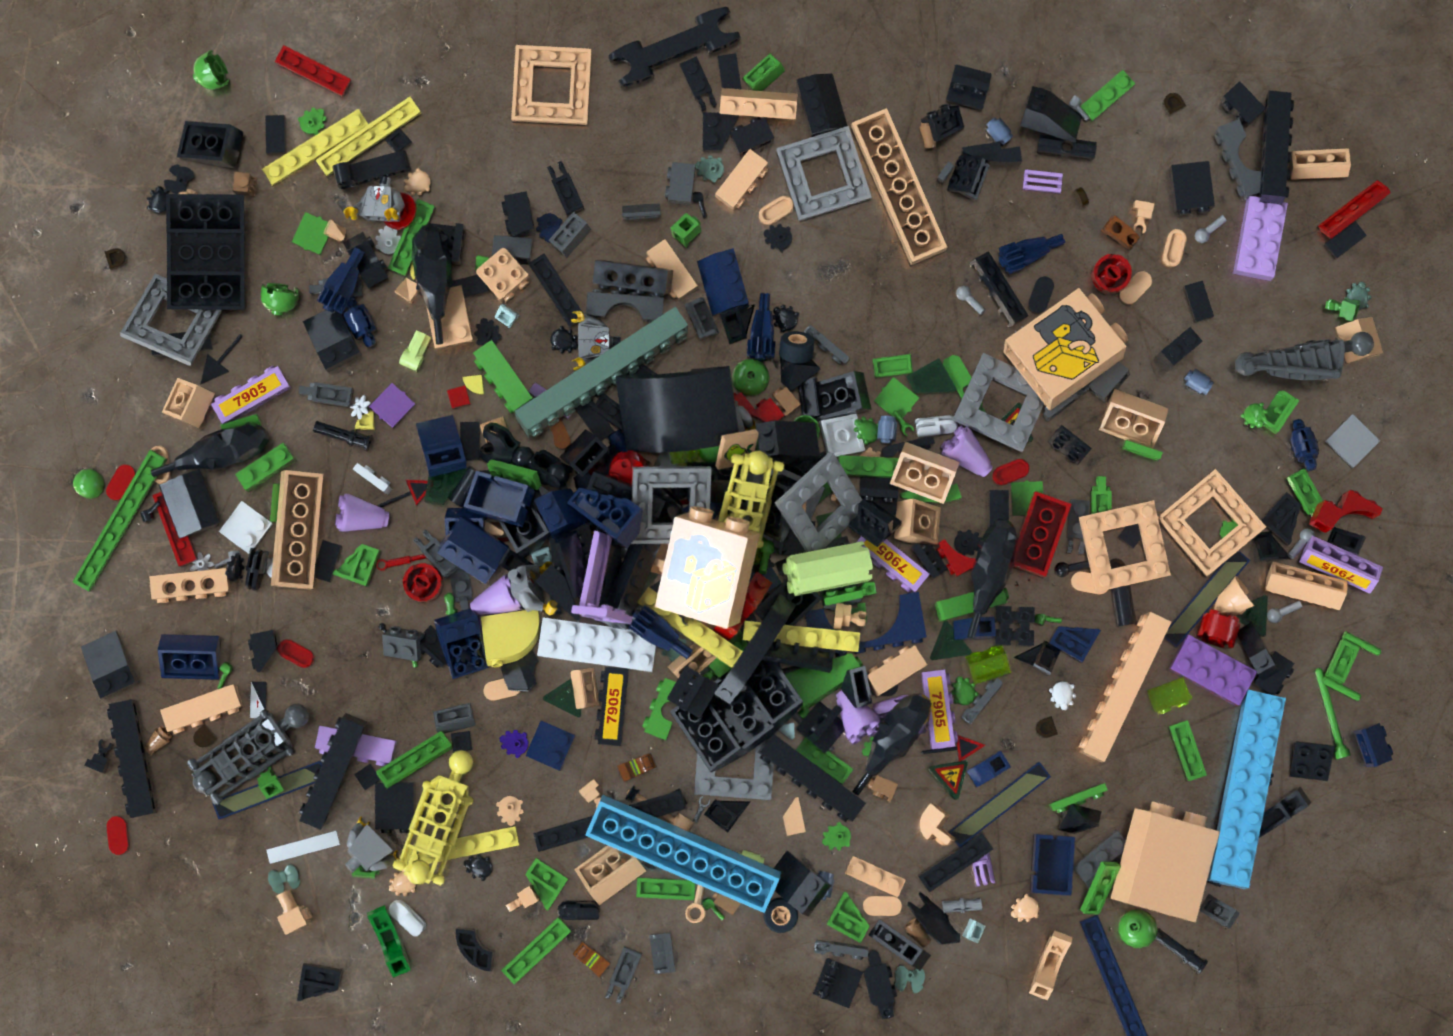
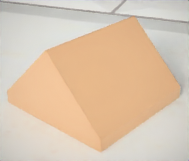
M1373 317L1357 319L1335 327L1338 337L1344 341L1351 340V337L1358 332H1367L1374 340L1372 351L1365 356H1358L1352 351L1345 352L1346 364L1383 354Z

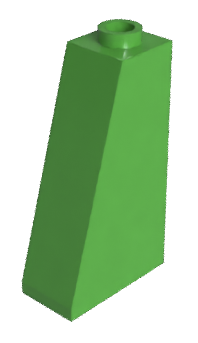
M1004 588L995 598L990 608L1007 603L1006 599H1009L1007 588ZM974 592L936 602L934 606L939 622L974 613Z
M852 653L832 659V670L830 673L802 668L786 673L785 676L803 700L802 707L806 710L841 688L847 670L863 666L858 656L854 658Z

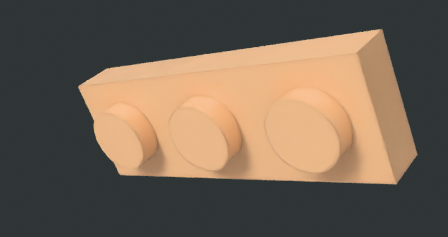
M852 856L845 874L896 897H899L906 881L855 856Z

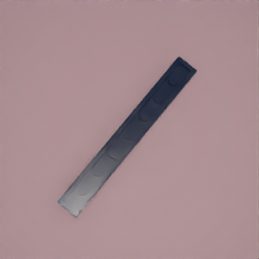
M1098 914L1079 921L1126 1036H1148Z

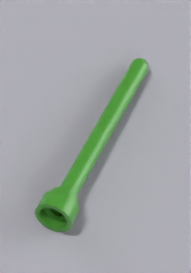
M1317 668L1315 673L1336 744L1335 758L1340 759L1351 756L1349 748L1343 743L1328 687L1322 683L1325 677L1323 670Z

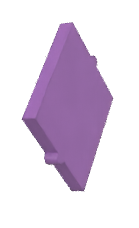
M391 383L369 408L379 416V419H383L393 428L415 403L405 395L404 391L402 392Z

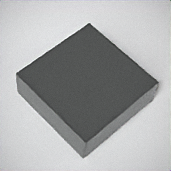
M948 161L939 174L937 181L941 184H944L954 168L952 163Z

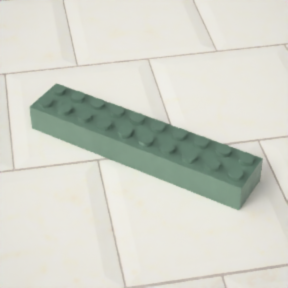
M676 307L672 308L515 410L517 422L528 438L539 436L548 425L550 427L554 426L560 421L559 418L565 415L567 417L575 412L576 407L588 404L591 401V397L596 394L598 396L603 394L611 384L616 385V376L626 375L627 373L634 374L639 370V365L651 363L655 359L654 356L660 352L664 354L671 349L670 346L677 342L679 344L687 338L686 335H688L687 322Z

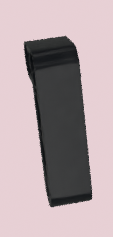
M398 151L354 164L342 162L332 166L339 189L355 187L380 180V177H391L411 170L406 151Z

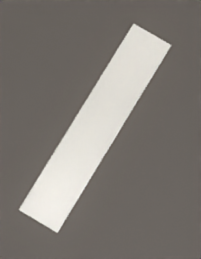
M333 831L266 851L271 864L337 846L340 843L337 832Z

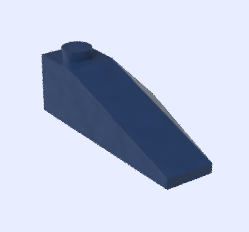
M578 488L567 502L625 548L630 546L640 532L643 510L629 499H620L612 495L607 496L596 491Z

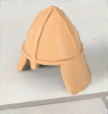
M1237 576L1221 592L1214 605V610L1221 612V615L1226 617L1242 615L1246 609L1254 606L1246 596L1249 590Z

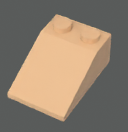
M462 285L451 287L447 297L445 316L441 319L443 344H436L434 320H432L427 308L435 349L474 341Z

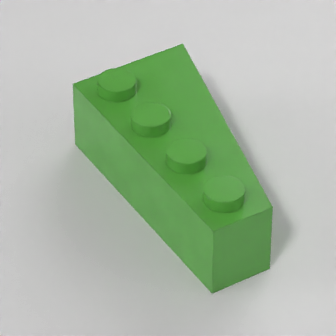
M492 340L473 352L476 357L474 360L475 364L480 370L484 368L486 374H484L489 384H495L497 388L494 391L499 398H505L507 403L504 405L510 414L512 412L515 413V410L533 399Z

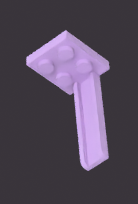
M594 531L580 605H573L571 613L581 614L583 617L594 618L597 621L631 624L633 617L626 615L624 610L614 609L613 611V607L601 605L598 608L612 537Z

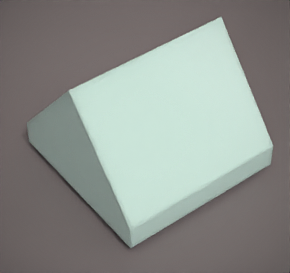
M501 304L495 318L510 328L519 314L507 305Z
M549 545L531 554L535 565L542 566L547 561L553 562Z
M794 723L785 724L779 729L790 740L795 738Z
M969 919L962 936L979 943L986 925Z

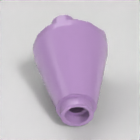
M961 425L955 430V435L950 440H945L941 445L943 449L942 456L956 460L963 468L976 475L985 477L992 470L993 465H991L990 459L972 430Z
M345 493L344 496H339L338 507H340V514H336L335 525L339 531L387 527L389 512H386L385 509Z
M508 574L503 575L470 603L471 610L477 616L514 612L523 609L522 605L511 593Z
M839 691L836 694V701L838 707L842 709L840 716L848 741H851L854 745L860 742L862 737L866 735L869 737L875 735L878 731V724L881 722L880 717L868 705L854 708L843 691Z

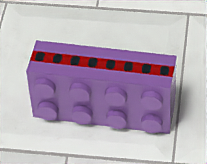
M1187 635L1184 638L1168 668L1173 673L1234 706L1240 705L1257 673L1254 669L1191 635Z

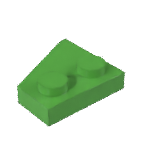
M361 544L354 554L348 556L344 560L345 562L338 569H335L332 574L368 587L381 551Z
M538 858L534 860L525 874L546 910L550 909L568 881L567 877Z
M844 891L827 925L861 943L870 926L847 892Z

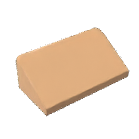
M594 668L571 671L576 709L600 706Z

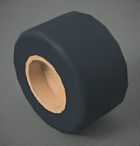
M790 331L781 336L779 355L782 359L799 364L806 363L813 358L814 339L811 335L800 331Z
M783 898L771 900L765 913H763L766 926L771 931L777 933L790 931L798 920V911Z

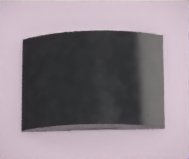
M166 194L167 309L245 310L244 195Z
M730 366L691 369L690 372L655 375L653 372L615 377L626 450L637 452H679L720 446L722 435L739 432Z
M761 660L731 704L714 694L700 718L688 711L685 712L679 706L672 709L670 713L709 771L713 772L739 759L763 743L779 730L799 710L804 702L776 662ZM728 672L714 682L720 685Z

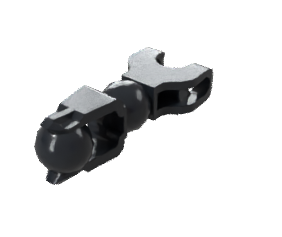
M491 422L484 426L483 436L491 443L484 444L480 448V459L487 463L493 459L535 470L543 485L560 488V486L567 483L570 477L569 473H572L573 469L561 462L558 457L547 450H540L534 453L529 447H520L521 442L515 440L512 433L506 427Z

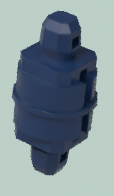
M352 296L346 306L348 311L343 315L355 339L363 338L362 341L365 346L371 347L376 344L375 337L371 334L377 330L375 323L365 304L357 305L358 302Z
M1301 419L1294 420L1292 425L1294 431H1292L1290 438L1292 451H1294L1299 463L1304 462L1308 471L1315 470L1317 467L1316 459L1320 451L1317 444L1318 441L1311 427H1305Z

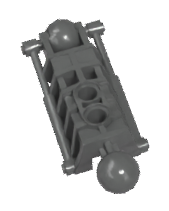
M1358 332L1351 337V340L1347 341L1336 337L1332 341L1330 339L1297 344L1294 347L1263 350V352L1255 354L1244 352L1236 358L1235 368L1243 376H1250L1257 371L1266 370L1272 376L1287 379H1337L1342 373L1345 352L1352 351L1358 356H1365L1372 351L1374 340L1369 333Z
M290 705L285 711L284 718L277 722L273 714L264 709L260 712V716L231 734L221 744L197 760L195 758L188 760L187 765L191 771H194L191 774L194 789L205 794L206 797L210 795L214 805H219L222 803V797L245 781L251 780L286 755L291 756L294 754L292 743L285 731L290 727L301 728L307 723L309 713L303 705ZM264 733L269 736L268 743L263 740ZM249 744H251L254 748V752L252 754L249 753L247 750ZM222 749L221 753L217 755L216 752ZM237 750L239 754L232 758L229 754ZM210 757V761L199 767L201 762ZM242 757L246 764L238 768L235 762ZM212 765L223 779L218 784L216 775L212 771L207 770ZM238 776L243 777V778H241L240 780H238L237 782H235V778H236V777H238ZM225 784L230 785L228 788H226V789L223 790L222 792H220V793H217V792H216L218 789H220V788H221L222 786H224Z

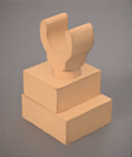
M1134 201L1132 210H1137L1135 217L1137 221L1133 225V231H1136L1137 226H1141L1143 228L1142 234L1146 232L1145 220L1151 219L1155 203Z
M836 603L834 629H841L842 626L849 627L850 621L858 626H865L866 612L859 611L851 614L852 605Z
M593 779L582 787L579 792L588 803L593 800L596 803L597 809L601 797L596 789L599 784Z
M530 885L517 893L519 898L507 904L506 907L511 912L521 905L526 908L538 902L540 898L533 886Z

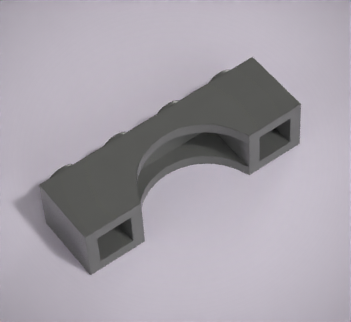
M1240 119L1218 127L1215 131V139L1223 148L1222 155L1225 162H1229L1231 167L1229 172L1232 179H1236L1239 196H1243L1245 201L1250 196L1260 195L1261 171L1248 169L1239 158V146L1246 138V133Z
M592 289V292H587L586 315L606 319L608 313L613 308L620 305H628L635 308L641 314L643 322H652L663 315L664 298L654 296L653 294L641 296L640 293L630 292V295H622L621 291H611V294L603 293V290Z

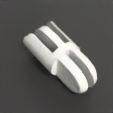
M951 415L915 419L918 437L949 434L958 427L957 422L953 421V416Z
M395 900L390 904V915L411 935L418 936L425 930L426 923L405 902Z

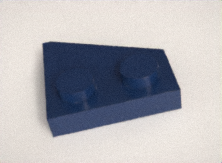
M1058 626L1049 644L1082 663L1101 630Z

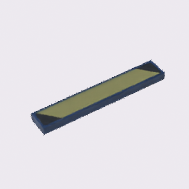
M1238 551L1224 562L1170 624L1164 639L1177 648L1201 620L1203 614L1216 602L1221 592L1235 576L1240 574L1251 560Z
M318 761L278 776L277 778L283 785L284 791L269 799H266L258 784L223 797L222 803L219 805H214L213 803L218 820L315 784L316 780L313 777L317 769L321 770L323 763Z
M1037 762L949 830L948 833L957 839L955 843L961 847L1051 777L1040 762Z

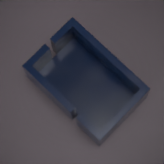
M476 471L463 507L471 513L523 527L528 514V510L525 508L526 506L530 507L535 490L526 484Z
M1034 834L1032 871L1036 872L1035 875L1031 874L1030 892L1072 895L1075 837L1055 835L1054 839V835Z

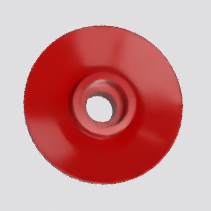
M400 193L405 204L402 210L403 214L401 215L400 212V222L384 221L391 229L400 230L406 228L415 218L416 203L406 193Z

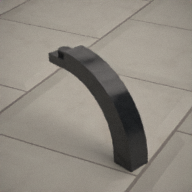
M781 594L778 596L755 634L715 691V695L731 704L774 642L796 604Z

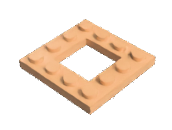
M516 45L511 120L588 125L592 49ZM534 66L571 68L569 104L532 102Z
M1216 469L1158 516L1161 525L1206 577L1266 528ZM1214 497L1238 526L1209 549L1185 520Z
M1154 500L1079 517L1095 592L1171 575ZM1138 524L1147 561L1111 569L1103 531Z

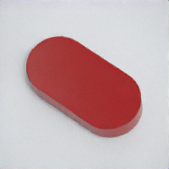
M1016 459L1001 465L993 471L992 479L997 485L1003 486L1024 478L1029 473V464L1023 459Z
M125 464L118 467L106 488V494L110 499L115 501L121 500L136 474L132 466Z
M289 639L279 643L278 653L281 657L302 668H308L313 664L314 654L311 650Z
M120 816L111 817L106 825L109 850L115 855H122L129 848L127 822Z

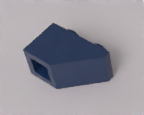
M981 617L975 639L994 638L996 636L995 617ZM972 618L953 621L954 640H973L967 637Z
M998 751L967 770V773L975 786L979 787L1011 768L1002 751Z

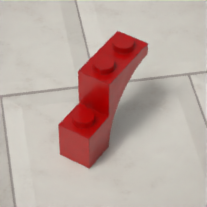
M742 392L739 394L734 393V400L738 402V405L743 406L751 417L762 423L781 421L785 417L771 398L768 400L762 399L756 404L758 408L755 409Z
M1349 490L1342 494L1337 506L1329 500H1324L1317 504L1309 524L1326 533L1333 529L1337 521L1343 516L1356 514L1374 519L1381 514L1383 508L1378 506L1375 501L1362 497L1359 492Z
M945 539L938 543L936 550L941 558L945 557L948 563L946 567L950 575L954 574L955 577H958L973 568L976 558L966 557L956 552Z
M756 572L749 581L740 623L729 628L715 625L712 631L729 641L739 631L746 618L758 607L772 582L759 572Z

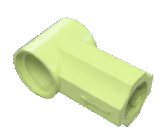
M416 330L408 348L404 350L399 364L417 372L423 362V355L431 337Z

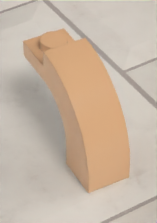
M1054 931L1052 936L1049 937L1037 966L1030 994L1048 1000L1054 989L1059 968L1072 943L1073 937Z

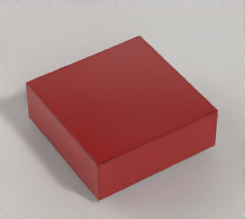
M466 385L447 390L452 409L471 404Z

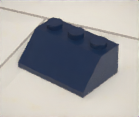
M734 248L714 253L697 261L712 316L719 315L720 312L737 306L749 305Z
M461 515L440 542L437 553L486 584L497 570L498 564L509 546Z
M161 634L158 646L161 678L219 680L221 653L219 636Z

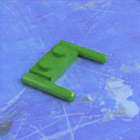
M1345 631L1322 683L1358 701L1361 699V694L1344 686L1343 683H1345L1359 652V647L1377 656L1382 651L1380 648Z

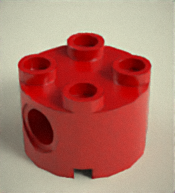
M1107 254L1101 257L1093 267L1091 273L1092 282L1101 293L1106 295L1117 294L1124 290L1130 282L1132 268L1128 260L1123 256Z
M635 451L620 452L613 457L610 463L609 476L632 485L633 467H647L646 460Z
M420 563L411 566L405 572L403 587L411 599L418 602H431L441 593L443 578L432 565Z
M1210 609L1209 613L1203 614L1197 638L1202 636L1203 642L1213 646L1224 648V645H1228V649L1234 648L1240 628V619L1235 616L1226 617L1221 615V612Z

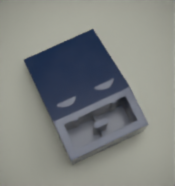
M453 415L416 423L429 477L467 468Z
M471 609L434 620L437 636L452 679L489 668L486 662L485 648L478 618Z

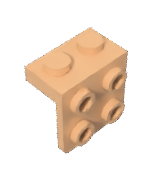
M501 248L476 270L477 275L501 303L504 300L508 302L514 297V292L518 288L522 290L529 284V275L505 248Z

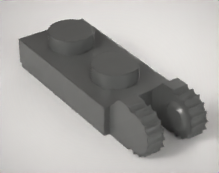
M1070 499V504L1072 505L1068 516L1067 553H1072L1073 538L1080 539L1079 554H1084L1085 544L1079 517L1089 515L1090 501Z
M425 529L422 533L429 543L424 546L417 537L413 541L420 548L423 555L446 579L459 567L437 553L440 543Z
M624 946L609 982L610 986L605 998L609 999L611 997L614 985L622 988L616 998V1002L621 1003L642 953Z

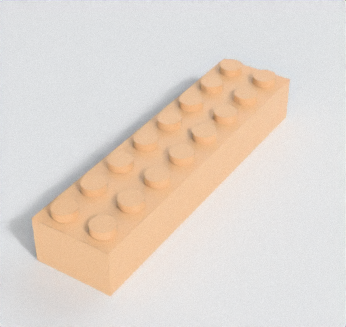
M883 109L852 122L851 129L910 265L945 252L947 245L888 109Z
M1152 612L1140 616L1137 622L1139 628L1137 632L1132 633L1128 641L1131 645L1129 649L1124 650L1120 658L1123 662L1113 672V683L1107 685L1103 694L1106 697L1104 701L1099 702L1095 710L1098 714L1095 719H1091L1087 727L1089 733L1087 736H1083L1078 746L1081 748L1080 753L1099 762H1105L1171 621Z

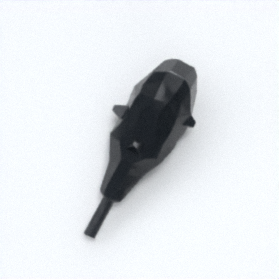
M429 224L422 225L413 237L411 259L414 266V276L417 281L416 290L421 292L430 316L434 320L435 341L437 345L443 344L441 319L445 316L447 297L452 284V268L447 246L449 236L445 235L442 229Z
M250 422L245 425L218 430L202 437L191 448L176 457L173 463L152 469L151 474L155 477L176 469L190 470L203 468L218 470L235 463L244 462L262 453L269 442L268 433L259 424Z
M996 520L985 531L982 540L978 541L977 557L971 572L974 584V615L967 637L975 639L981 615L987 613L995 598L1003 591L1009 575L1012 574L1018 536L1013 524L1008 520Z
M918 693L903 697L886 715L885 719L879 722L878 726L880 728L872 740L871 751L865 765L866 773L853 789L854 794L859 795L871 777L880 773L889 763L906 756L920 734L927 731L925 727L930 717L931 700L926 695Z

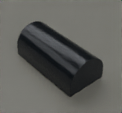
M472 466L467 468L449 497L453 503L464 508L463 506L475 472L478 471Z
M1131 586L1111 589L1117 627L1137 624Z

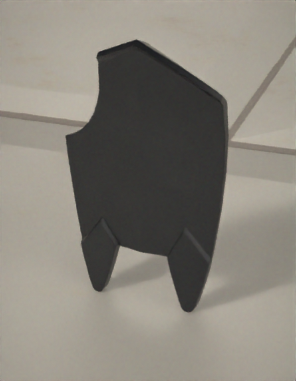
M533 650L523 658L501 666L502 675L508 690L530 691L537 684L534 668L538 659Z
M921 892L919 893L920 898L925 904L921 908H918L911 902L907 903L912 913L925 928L926 933L930 934L939 944L960 942V934L950 924L949 915L943 913V910Z

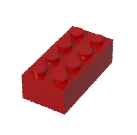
M1037 491L1033 493L1018 534L1013 567L1043 578L1047 576L1072 504Z

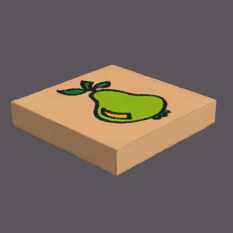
M756 429L722 435L715 464L718 470L734 467L731 461L733 454L743 455L744 457L745 453L750 454L755 451L759 435Z

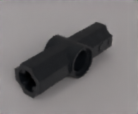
M1041 134L1039 136L1038 152L1060 154L1064 157L1074 156L1095 159L1097 142L1076 139V142H1072L1055 136ZM1069 143L1072 146V150H1064L1062 144Z

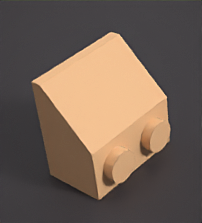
M177 378L162 413L199 428L205 419L209 406L212 404L215 393Z
M913 498L898 501L896 518L901 520L902 524L895 530L894 539L913 544L938 545L941 508Z

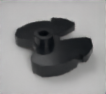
M179 164L173 165L169 171L177 179L176 181L165 180L164 186L167 191L171 190L174 194L186 192L187 182L195 177L194 172L188 167H180Z

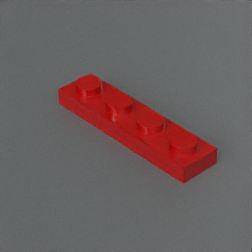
M283 45L275 60L276 64L342 97L351 82L350 78Z
M1375 181L1319 224L1320 231L1332 239L1391 193L1389 188L1380 181Z
M159 492L152 495L155 503L157 501L161 503L157 509L178 567L197 561L198 559L189 536L178 539L162 493Z

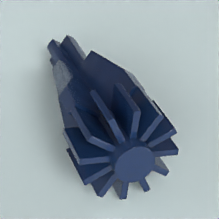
M1059 234L1048 239L1038 237L1025 239L1016 244L1015 242L1006 244L999 248V262L1003 268L1005 267L1006 272L1011 274L1050 252V249L1063 245L1065 239L1063 234Z
M355 247L347 263L342 262L327 279L316 300L324 304L323 309L331 313L334 311L340 314L343 313L354 293L360 272L356 268L365 252Z
M760 293L759 310L755 312L751 327V337L747 342V356L758 361L775 358L776 341H773L774 325L772 311L769 310V293Z
M644 605L640 611L636 609L633 613V621L628 628L647 642L667 651L672 648L685 659L693 652V649L678 639L680 635L669 622L647 605Z

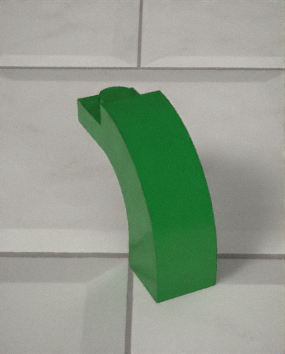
M385 905L367 912V917L378 937L384 953L385 963L392 977L394 978L410 971V963L402 939Z

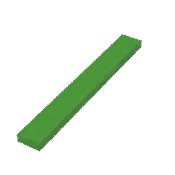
M151 449L149 450L78 571L73 583L89 592L92 590L153 486L155 479L158 477H153L151 470L164 466L167 461L165 457Z

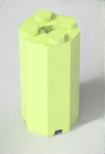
M862 541L790 555L786 558V563L782 565L783 572L788 578V592L798 596L868 582L872 579V574L869 575V570H872L873 567L869 549L862 547L864 545Z

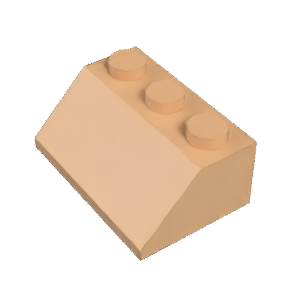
M1114 389L1099 431L1153 449L1165 424L1169 408Z
M905 442L890 484L944 504L959 462Z
M608 845L574 869L590 895L599 905L646 872L638 858Z

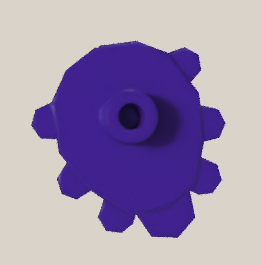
M516 729L513 730V733L506 731L505 735L499 738L500 742L503 743L501 749H507V755L512 753L515 754L516 758H519L528 748L527 734L525 732L522 734L518 733Z

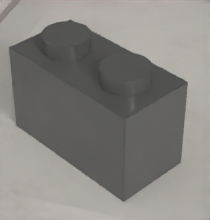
M672 162V167H668L667 178L670 179V186H666L665 197H668L669 203L692 204L695 164Z

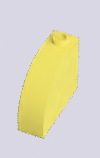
M523 610L481 617L488 666L501 667L503 664L515 662L526 656L538 641L540 617L539 612L536 610L529 612Z

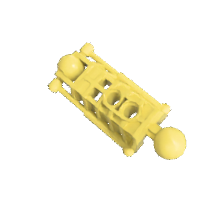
M753 451L750 454L745 453L744 457L743 455L733 454L731 461L734 467L728 490L725 492L718 521L726 523L727 515L728 517L742 519L744 516L749 515L751 518L748 530L760 533L757 548H762L764 545L762 537L772 503L771 498L778 471L782 472L784 464L779 461L773 462V459L762 451ZM742 464L741 473H740V478H739V477H736V474H737V470H738L739 465ZM771 469H772V470H774V471H773L771 483H769L770 475H771ZM748 471L754 475L763 474L760 484L746 481ZM734 482H737V483H736L735 490L732 491V490H733V486H734ZM742 499L749 500L747 510L740 509Z
M455 751L450 756L449 767L452 771L449 779L439 775L431 781H424L422 784L423 792L411 821L408 837L399 860L396 859L393 863V868L400 871L404 870L403 874L413 884H429L430 881H433V883L441 886L444 883L445 879L442 876L451 849L457 840L468 806L473 803V798L468 796L469 786L460 783L462 775L467 774L473 767V758L467 751ZM430 793H432L431 800L429 803H427ZM448 793L452 796V802L446 805L442 802V796ZM425 807H427L426 813L424 817H422L423 811ZM438 812L445 814V820L441 823L435 821V815ZM456 818L453 828H451L453 820ZM422 821L419 831H416L419 822ZM427 823L435 826L431 836L424 834ZM438 828L444 829L440 840L435 838ZM449 832H451V833H450V836H449V839H448V842H446L447 836H448ZM413 834H416L417 837L414 845H411L410 843ZM445 845L447 846V849L443 857L441 856V853ZM408 848H411V855L409 857L407 864H405L404 859L406 853L408 851ZM417 851L434 857L431 868L423 860L413 861ZM438 860H442L438 873L433 874Z

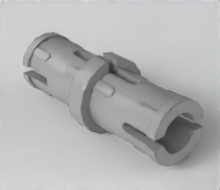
M959 898V900L942 901L943 913H965V911L982 910L981 898Z

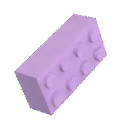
M1250 196L1246 200L1233 274L1268 281L1274 278L1288 203L1283 202L1282 205L1259 202V197Z

